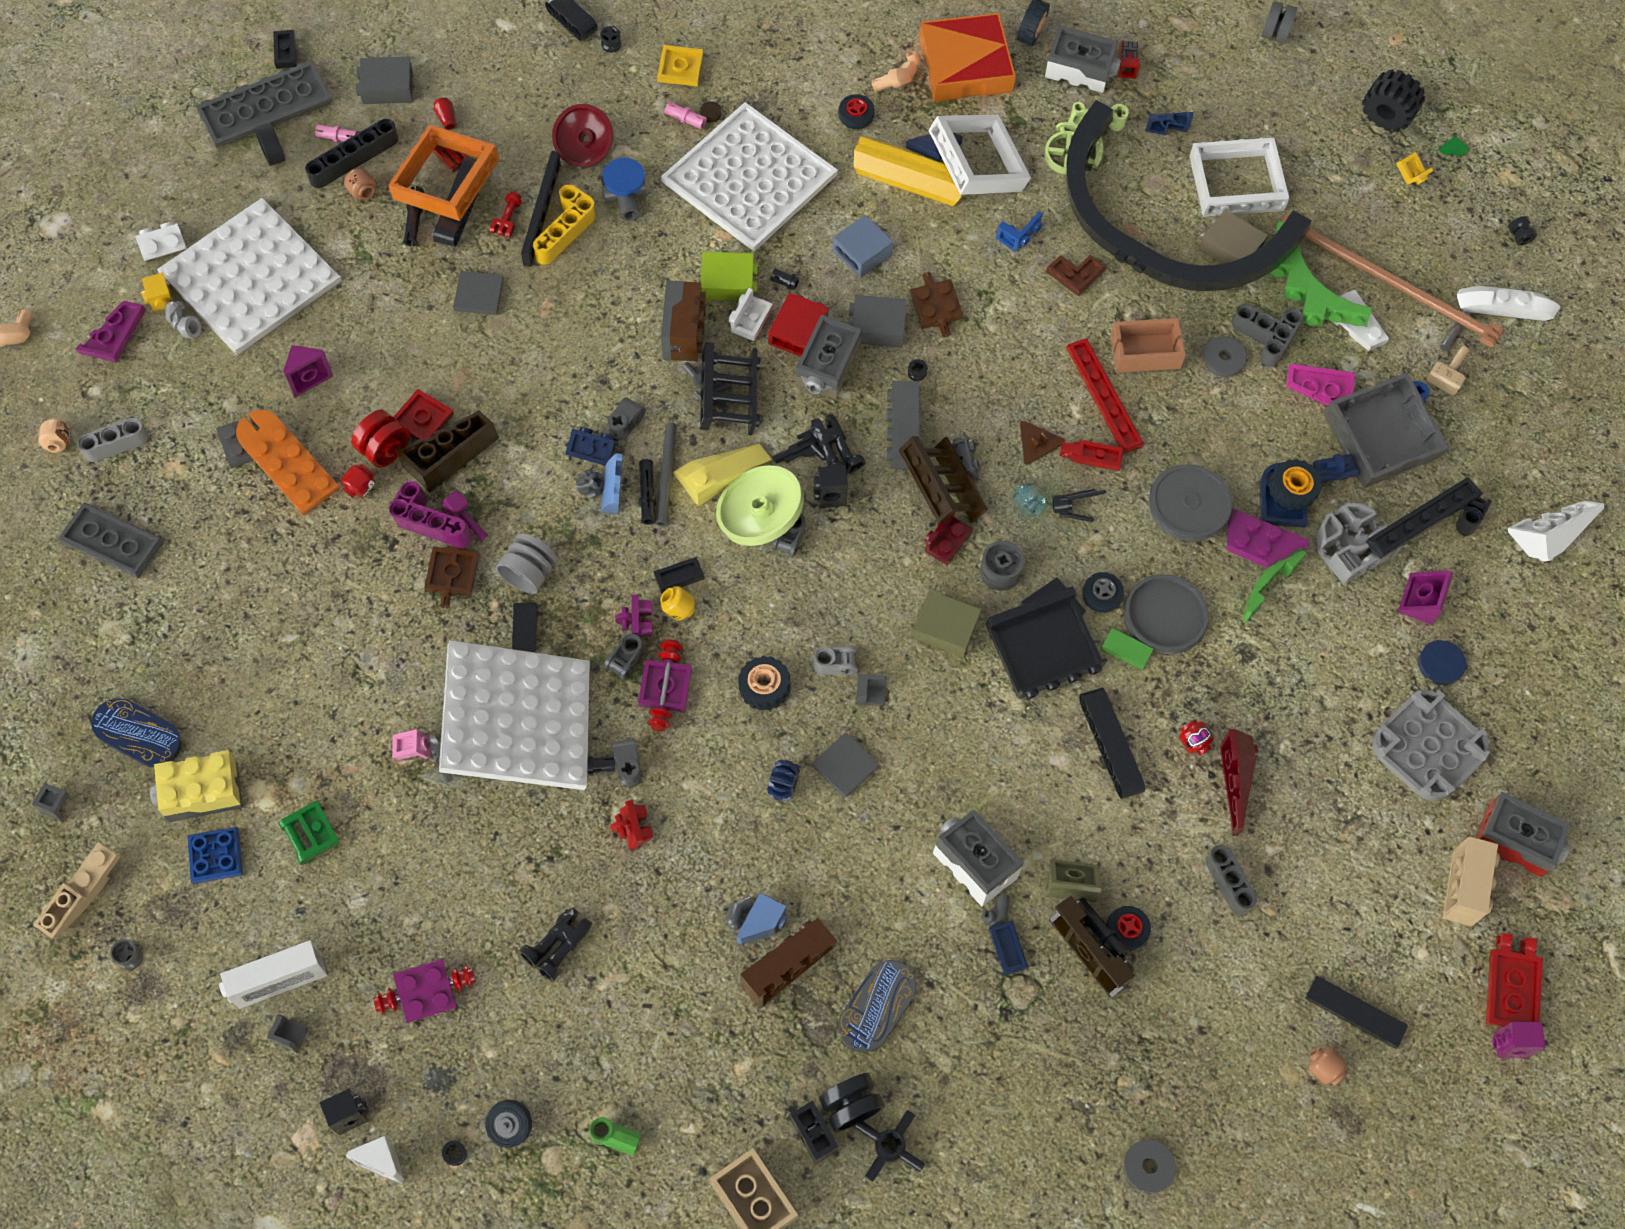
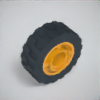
M1289 459L1286 462H1282L1276 468L1268 485L1270 495L1276 503H1279L1281 507H1285L1288 510L1300 511L1301 509L1308 508L1309 505L1311 506L1322 489V478L1313 465L1308 464L1304 460Z

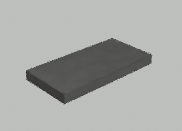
M85 502L58 538L61 543L137 579L164 542L162 538Z

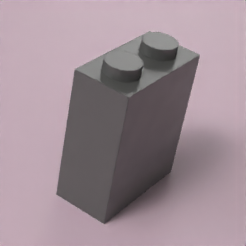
M410 56L360 58V67L356 68L359 83H356L357 96H361L363 104L412 103L413 68Z
M855 295V301L850 303L849 316H853V321H848V325L862 329L861 344L902 348L907 299Z

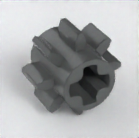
M592 468L577 475L579 479L576 481V488L580 494H587V497L591 498L602 493L601 488L604 486V480L600 473H593Z

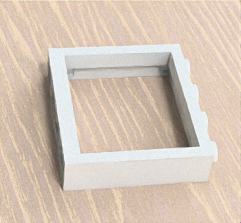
M999 114L937 116L931 125L929 132L960 195L1022 192L1031 179ZM988 132L1009 174L974 175L953 133Z
M1274 138L1193 143L1189 157L1203 217L1220 216L1225 209L1234 215L1285 210L1289 201V195ZM1265 156L1274 193L1210 197L1202 160Z

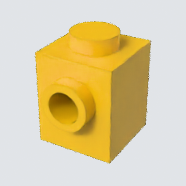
M163 272L141 278L145 291L141 292L145 304L149 303L153 311L163 310L168 302H174L169 284Z

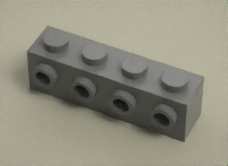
M892 381V389L887 390V402H891V408H887V422H891V428L887 427V441H891V447H887V460L891 461V469L909 470L899 449L912 436L919 437V381Z

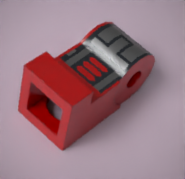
M1120 42L1119 58L1121 63L1118 70V78L1136 79L1139 68L1138 42ZM1124 67L1132 68L1133 71H1132V72H1124V71H1123V68H1124Z

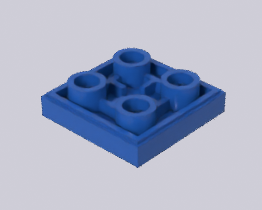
M238 827L188 835L190 878L192 884L243 876Z

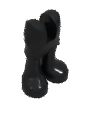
M833 414L825 416L828 428L826 430L819 418L811 420L810 428L812 434L817 439L820 449L823 450L828 466L845 465L846 473L851 474L866 464L861 454L853 455L850 452L845 441L847 438ZM834 443L837 447L842 462L838 460L833 450L832 445Z
M574 907L566 909L559 915L556 924L548 931L549 933L540 943L534 947L524 945L518 951L534 969L537 967L538 972L552 982L559 975L558 967L570 950L574 951L577 944L585 937L592 926V922L584 918L574 929L570 927L579 913ZM557 941H561L562 943L551 954V956L546 960L542 961V959L552 948V946Z

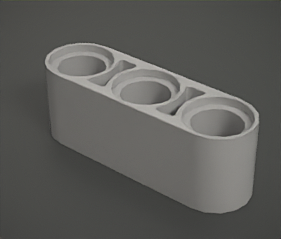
M129 418L82 435L78 439L77 445L86 460L96 462L145 444L148 440V433L139 419Z

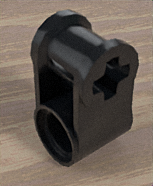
M1478 498L1462 508L1455 524L1456 530L1466 536L1473 534L1482 522L1492 500Z

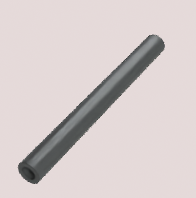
M671 422L666 423L656 517V525L666 526L668 520L677 427L675 423Z

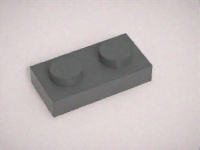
M238 421L216 428L231 469L253 461L237 439L236 428Z

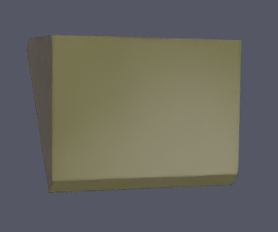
M1050 859L1047 897L1066 899L1071 895L1075 900L1086 898L1088 902L1097 901L1102 890L1098 865Z

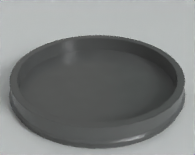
M1185 464L1171 467L1155 479L1150 490L1149 508L1154 521L1167 534L1185 541H1201L1216 535L1227 524L1232 512V498L1224 481L1214 472L1201 466Z
M1165 574L1148 577L1140 581L1130 591L1125 600L1123 615L1129 633L1134 639L1154 648L1153 652L1177 654L1187 651L1202 639L1207 629L1208 607L1200 591L1183 578Z

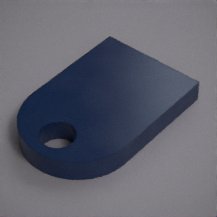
M1281 463L1270 465L1263 472L1259 482L1260 520L1275 526L1305 528L1308 524L1307 508L1300 511L1288 510L1285 507H1281L1279 503H1276L1270 495L1269 480Z

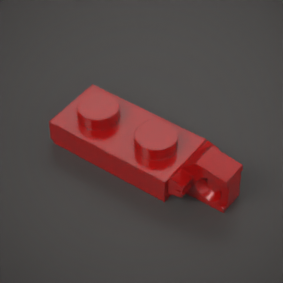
M1080 439L1079 442H1074L1073 444L1063 442L1059 456L1071 458L1070 461L1079 464L1120 471L1124 448Z

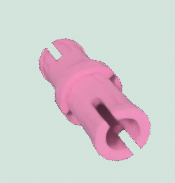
M668 102L665 107L664 113L677 118L681 123L693 125L700 130L705 127L707 118L692 112L690 108H683L672 102Z
M317 124L315 128L324 131H315L317 138L332 139L333 142L337 143L359 133L356 130L342 129L341 126L330 127Z

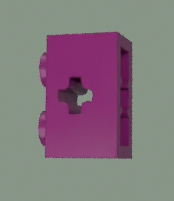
M1511 1022L1496 1031L1492 1038V1045L1494 1050L1497 1051V1058H1529L1545 1049L1542 1022Z

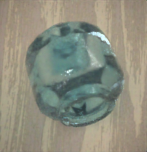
M1027 483L1016 488L1012 501L1022 515L1037 516L1043 511L1046 499L1035 484Z

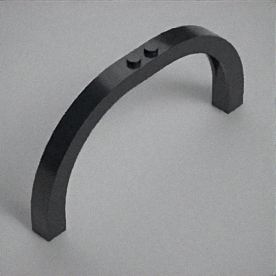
M1095 100L1072 136L1067 155L1066 184L1070 204L1078 222L1092 240L1112 254L1119 262L1127 263L1136 272L1144 273L1162 283L1195 291H1218L1246 285L1279 267L1294 252L1310 229L1312 220L1293 210L1272 239L1254 253L1239 260L1218 265H1192L1169 259L1111 225L1098 211L1089 195L1085 177L1086 166L1094 146L1113 121V109Z

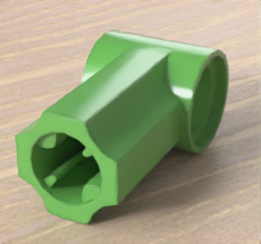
M599 1117L592 1121L590 1124V1138L595 1144L605 1145L634 1156L642 1136L641 1133L615 1124L605 1117ZM599 1125H604L608 1128L609 1132L605 1137H598L595 1135L594 1129Z

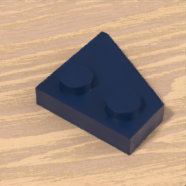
M953 133L958 145H961L963 136ZM931 134L906 141L907 149L937 161L942 159Z

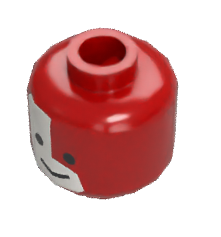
M362 464L359 466L352 465L341 478V482L345 486L342 490L352 498L355 495L365 497L375 485V479L373 478L375 474Z

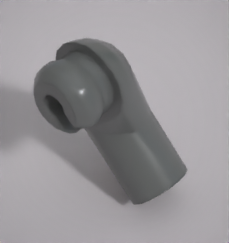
M998 894L996 907L989 911L985 910L982 913V920L986 925L994 926L1006 919L1010 898L1008 895Z
M746 896L729 906L725 920L731 930H737L742 926L740 920L742 913L753 907L754 904L750 896Z

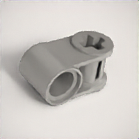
M853 646L819 648L814 656V671L819 675L849 676L858 673V666H856L855 661L857 648ZM819 659H827L829 663L823 664Z

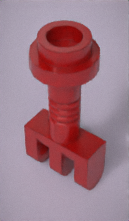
M510 192L506 195L505 201L508 204L501 219L494 217L489 229L490 233H495L497 227H499L498 235L503 236L505 229H507L505 237L511 238L515 225L513 222H510L515 207H520L522 204L520 194Z

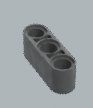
M1221 844L1216 845L1206 857V865L1230 909L1237 915H1246L1257 903V896L1230 848ZM1214 855L1222 856L1224 862L1216 861ZM1226 876L1233 877L1236 884L1229 883ZM1238 898L1246 899L1248 906L1240 904Z

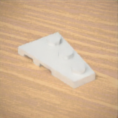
M1356 290L1339 296L1353 303L1366 306ZM1372 313L1370 314L1367 327L1341 322L1335 323L1337 326L1340 324L1349 332V336L1368 351L1386 344L1389 340Z

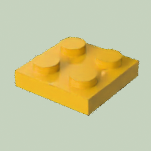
M663 45L657 81L660 83L698 87L704 55L703 49Z

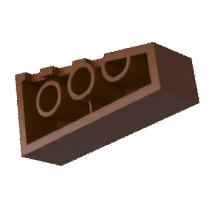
M818 918L814 921L808 920L799 928V932L785 938L778 947L768 952L759 961L740 974V987L759 1009L836 947L837 940Z

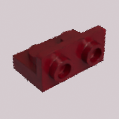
M955 513L945 523L937 522L938 527L936 530H931L924 540L926 542L925 552L947 566L973 531V528L954 517Z

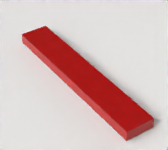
M1085 338L1068 344L1066 349L1119 447L1124 448L1123 454L1142 448L1144 443L1088 339Z

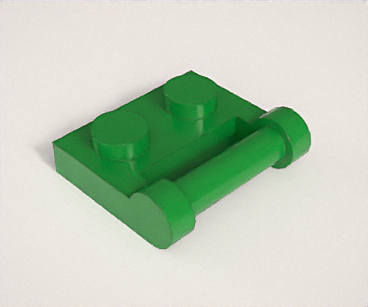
M317 800L281 819L278 823L281 830L286 832L298 855L296 858L300 865L309 863L314 857L340 844ZM299 821L313 845L307 850L294 827Z

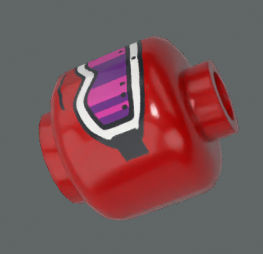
M1195 719L1180 728L1179 739L1189 754L1197 752L1200 756L1212 749L1209 744L1214 741V736L1205 722H1197Z

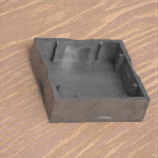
M1408 372L1383 381L1371 389L1357 391L1331 401L1323 411L1345 455H1353L1355 466L1359 471L1357 477L1363 488L1436 460L1449 449L1435 421L1426 411L1422 397Z

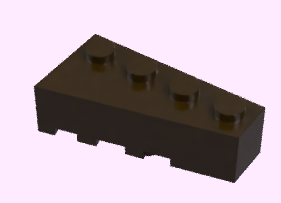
M479 410L454 422L453 426L446 430L440 429L434 432V436L424 441L419 439L413 442V446L405 450L403 448L397 450L396 454L402 467L427 491L431 492L498 440L499 437L494 423Z

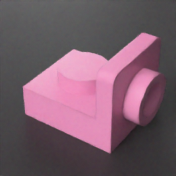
M417 729L393 735L392 758L397 760L420 756L424 759L430 758V735Z

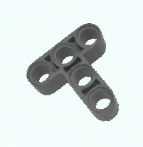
M1241 304L1237 307L1231 323L1235 330L1265 345L1260 360L1265 366L1273 367L1279 363L1303 321V314L1299 309L1289 308L1279 320L1249 304Z

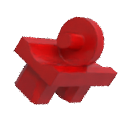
M633 800L625 801V806L620 808V814L615 815L616 822L610 826L612 833H619L620 839L627 838L629 850H636L640 844L649 842L653 838V833L650 826H639L638 821L647 818L646 806L634 805Z

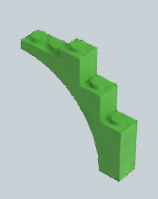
M1278 221L1276 233L1284 222ZM1299 245L1279 267L1267 274L1288 278L1284 299L1305 302L1302 323L1310 326H1322L1324 320H1329L1335 323L1341 322L1367 327L1372 307L1348 301L1325 288L1306 266Z

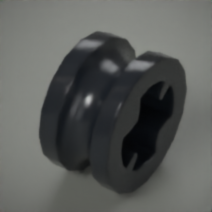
M915 359L909 363L908 376L911 380L922 381L926 378L928 370L926 362ZM914 368L921 369V373H916V370L914 372Z
M456 1140L449 1141L442 1149V1157L448 1165L459 1166L465 1161L467 1150L461 1142ZM457 1146V1150L461 1152L460 1157L456 1156V1160H452V1157L448 1155V1151H453L452 1147Z

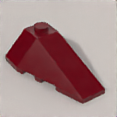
M1229 729L1219 748L1233 836H1238L1244 826L1256 758H1258V747L1253 742V736L1236 729Z

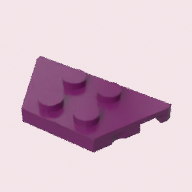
M1232 508L1227 532V551L1268 568L1279 560L1292 556L1293 551L1299 548L1304 550L1309 546V540Z

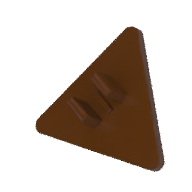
M1026 421L1020 422L1023 457L1026 465L1050 453L1065 442L1064 438Z

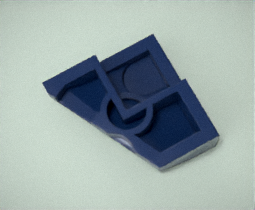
M1194 112L1149 114L1145 131L1166 135L1167 129L1187 132Z

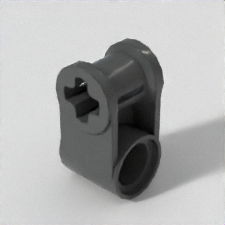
M627 397L623 398L618 407L608 417L609 434L614 436L613 440H625L635 426L642 421L646 408Z
M802 513L795 522L800 524V526L797 528L791 527L785 534L775 539L772 544V550L776 551L778 549L794 558L801 539L805 534V517Z
M636 634L625 635L616 649L608 656L603 669L614 672L620 676L622 681H625L644 654L640 637ZM630 645L638 646L636 650H627V647Z
M635 738L611 743L615 764H617L622 784L626 787L637 786L641 781V770Z

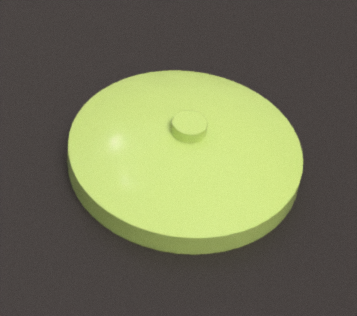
M769 465L750 469L730 482L722 492L716 508L718 525L731 541L740 545L756 546L771 542L785 534L799 518L804 505L802 486L793 473L779 466Z

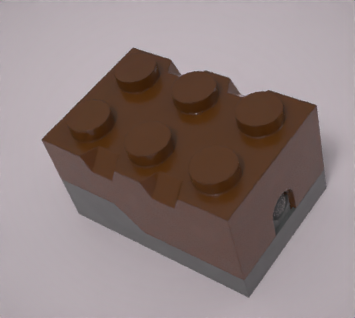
M666 281L661 330L663 360L697 362L698 353H702V335H704V317L706 316V291H702L701 282Z

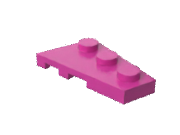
M1289 364L1286 387L1328 406L1331 401L1353 393L1355 373Z

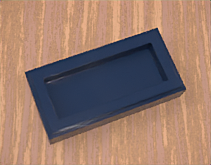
M1013 920L989 927L988 930L1003 975L1006 976L1027 970L1028 965Z

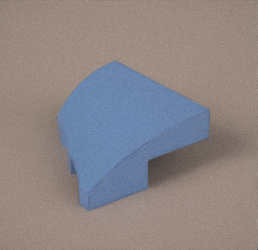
M615 454L605 466L600 513L618 514L623 454Z

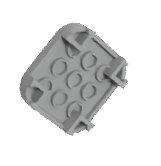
M1418 690L1378 728L1373 736L1372 747L1377 758L1413 792L1425 800L1440 801L1450 796L1486 760L1490 753L1487 740L1488 734L1483 728L1479 731L1443 699L1446 696L1439 690L1437 692Z

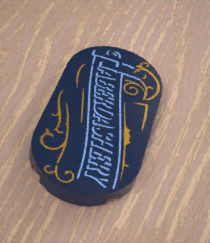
M115 698L101 704L93 714L91 726L96 737L101 742L144 766L153 768L154 764L173 761L180 752L181 741L178 730L171 723L127 699Z

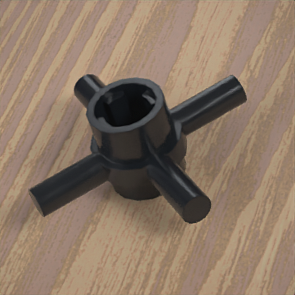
M906 1110L894 1130H885L880 1133L861 1119L857 1123L855 1129L875 1142L877 1157L865 1175L871 1182H874L886 1162H895L901 1159L918 1172H921L925 1166L924 1162L905 1150L906 1142L903 1135L915 1117L909 1110ZM893 1139L896 1142L894 1145L895 1153H889L890 1151L882 1146L883 1142L889 1143Z

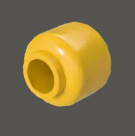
M681 587L668 588L661 596V609L677 621L689 618L695 611V598Z

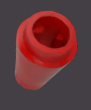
M446 97L435 100L433 110L444 126V129H454L456 123L453 103Z

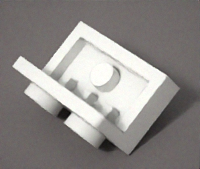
M167 222L160 225L161 229L153 231L152 228H147L139 231L140 235L135 237L145 262L187 249L178 224Z
M748 288L747 292L740 296L736 311L733 310L730 314L731 332L755 341L773 309V304L753 296V289Z

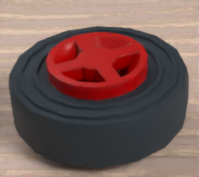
M849 95L840 102L838 107L839 119L848 128H865L872 123L875 116L874 104L864 95Z
M1122 906L1115 909L1108 917L1106 923L1110 929L1116 931L1118 934L1117 938L1129 951L1141 948L1148 941L1151 933V925L1147 915L1141 909L1134 906Z

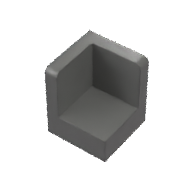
M858 674L856 704L883 706L885 703L887 676Z
M44 783L32 805L41 814L62 822L65 817L59 811L69 794L64 790Z
M279 1014L267 1038L273 1044L297 1053L308 1029L287 1020L283 1015Z

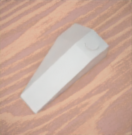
M1591 501L1575 503L1561 508L1560 513L1547 512L1541 514L1542 519L1532 521V519L1528 518L1509 527L1508 532L1529 557L1539 558L1540 561H1550L1553 557L1562 553L1604 509V504Z

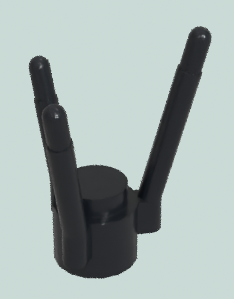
M1091 489L1066 495H1053V512L1059 513L1060 518L1093 522L1094 518L1068 513V510H1072V500L1106 494V490L1096 491Z

